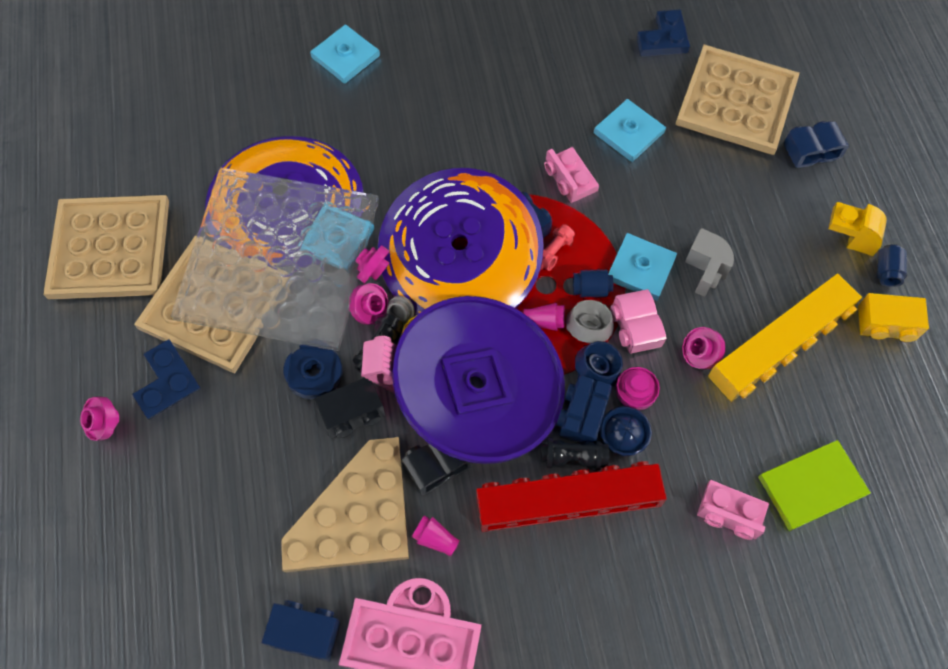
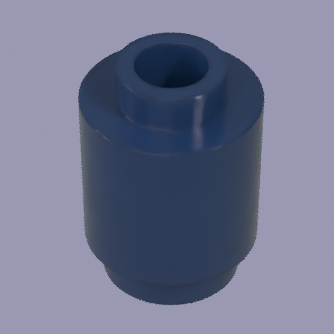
M896 244L886 245L877 252V278L880 280V284L886 287L902 285L907 277V251Z
M607 269L580 270V273H573V295H580L581 298L607 297L608 292H613V275H608Z

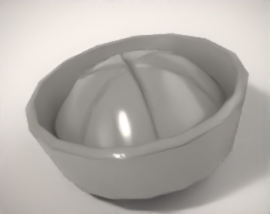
M584 300L577 303L567 314L565 321L567 330L573 337L590 344L608 340L614 330L611 311L606 305L595 300Z

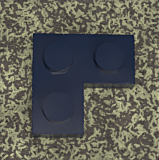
M681 10L657 11L656 22L658 30L638 31L637 42L641 57L689 52L690 44Z
M168 339L143 354L158 379L132 395L146 418L150 420L199 391L201 387L171 340Z

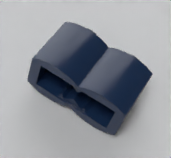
M821 121L813 127L797 126L790 130L783 143L796 168L812 166L819 162L835 161L842 158L849 148V144L834 121Z

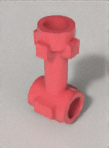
M562 225L559 229L556 228L553 231L555 238L543 249L541 270L546 269L550 271L557 262V257L554 254L562 245H570L573 242L575 233L569 226Z

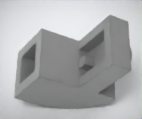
M702 228L685 260V263L705 271L695 293L705 297L709 288L715 290L720 278L726 279L734 263V254L730 245L722 237Z

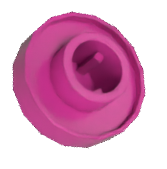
M382 245L378 250L374 247L370 251L365 248L355 260L359 264L356 269L360 272L357 279L364 284L370 277L376 281L389 265L385 257L390 251Z
M373 283L359 285L352 291L349 298L351 315L361 324L374 325L377 318L387 313L389 300L386 292L379 285Z
M707 327L695 328L684 339L682 345L683 356L692 367L703 370L712 369L724 357L725 341L722 335L714 329Z
M632 367L623 371L619 376L615 389L617 397L623 405L637 410H645L652 406L658 398L660 386L656 376L648 369Z
M91 397L84 404L80 415V422L86 436L90 440L100 441L110 438L119 422V413L107 397Z

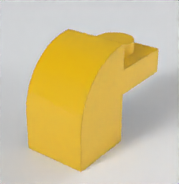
M837 202L833 207L828 229L849 235L848 249L874 256L882 246L887 218L883 211L871 204H868L865 209H860Z

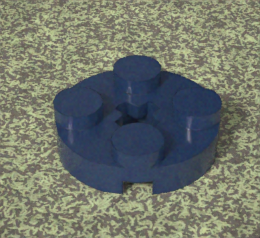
M307 342L300 345V349L296 350L293 354L291 352L287 356L283 367V374L292 393L305 399H314L336 390V387L340 384L343 375L342 363L338 354L327 344ZM312 365H317L318 370H321L316 376H310L309 373H306V370L311 369Z

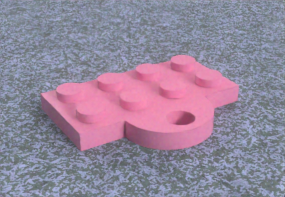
M423 578L410 579L394 589L387 605L355 598L339 665L352 669H473L482 625L450 618L449 599L438 584ZM420 587H425L431 592L430 601L424 605H419L413 600V593Z

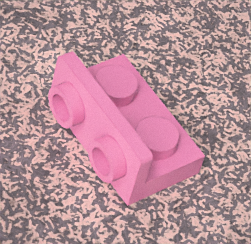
M573 147L558 154L553 149L547 150L546 161L544 162L545 170L549 176L554 177L560 193L563 196L566 195L570 203L598 191L599 184Z
M710 480L707 483L697 516L704 518L705 523L713 527L722 528L724 526L733 530L734 534L740 538L756 540L764 534L765 526L762 525L769 503Z

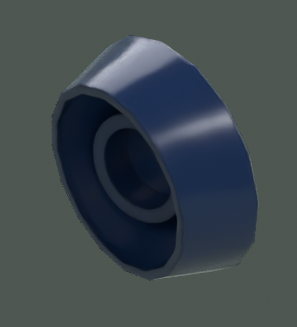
M597 341L582 347L577 352L575 368L579 376L582 375L594 379V381H601L614 386L622 374L623 361L621 354L613 345Z
M628 406L610 410L603 417L600 426L601 438L604 443L609 445L611 451L623 456L636 455L644 451L652 437L651 424L647 417L639 410Z

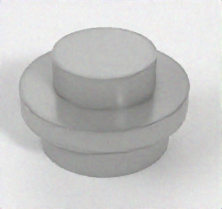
M395 296L388 302L387 314H391L402 323H406L414 316V306L406 297Z

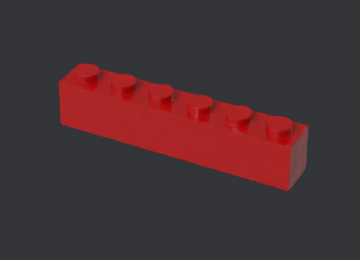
M648 461L633 463L629 468L622 469L618 465H612L602 468L601 472L593 473L583 469L572 472V476L560 477L559 474H548L543 476L542 480L530 481L529 478H518L513 480L512 484L500 485L499 482L485 483L482 485V488L476 489L481 532L661 507L667 500L659 463L649 465Z

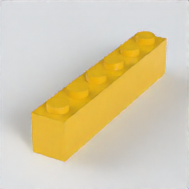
M837 273L717 363L708 377L731 402L739 396L742 399L746 398L756 389L754 384L759 380H762L764 383L777 373L776 367L780 364L786 367L797 358L796 352L802 348L804 351H807L818 341L816 337L819 334L823 333L826 336L838 326L837 320L842 318L845 321L858 310L855 305L862 296Z

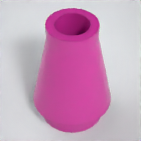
M557 303L532 309H524V314L540 328L557 331L558 328L565 327L564 305L557 306Z
M425 515L411 536L417 540L416 544L445 553L450 557L460 541L433 516L430 519Z

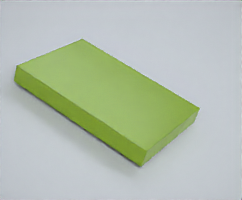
M838 440L758 476L789 532L871 494Z

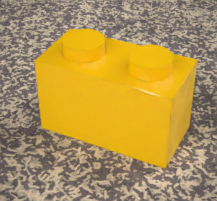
M868 293L858 305L860 335L871 336L873 339L895 338L903 342H913L929 329L926 298Z

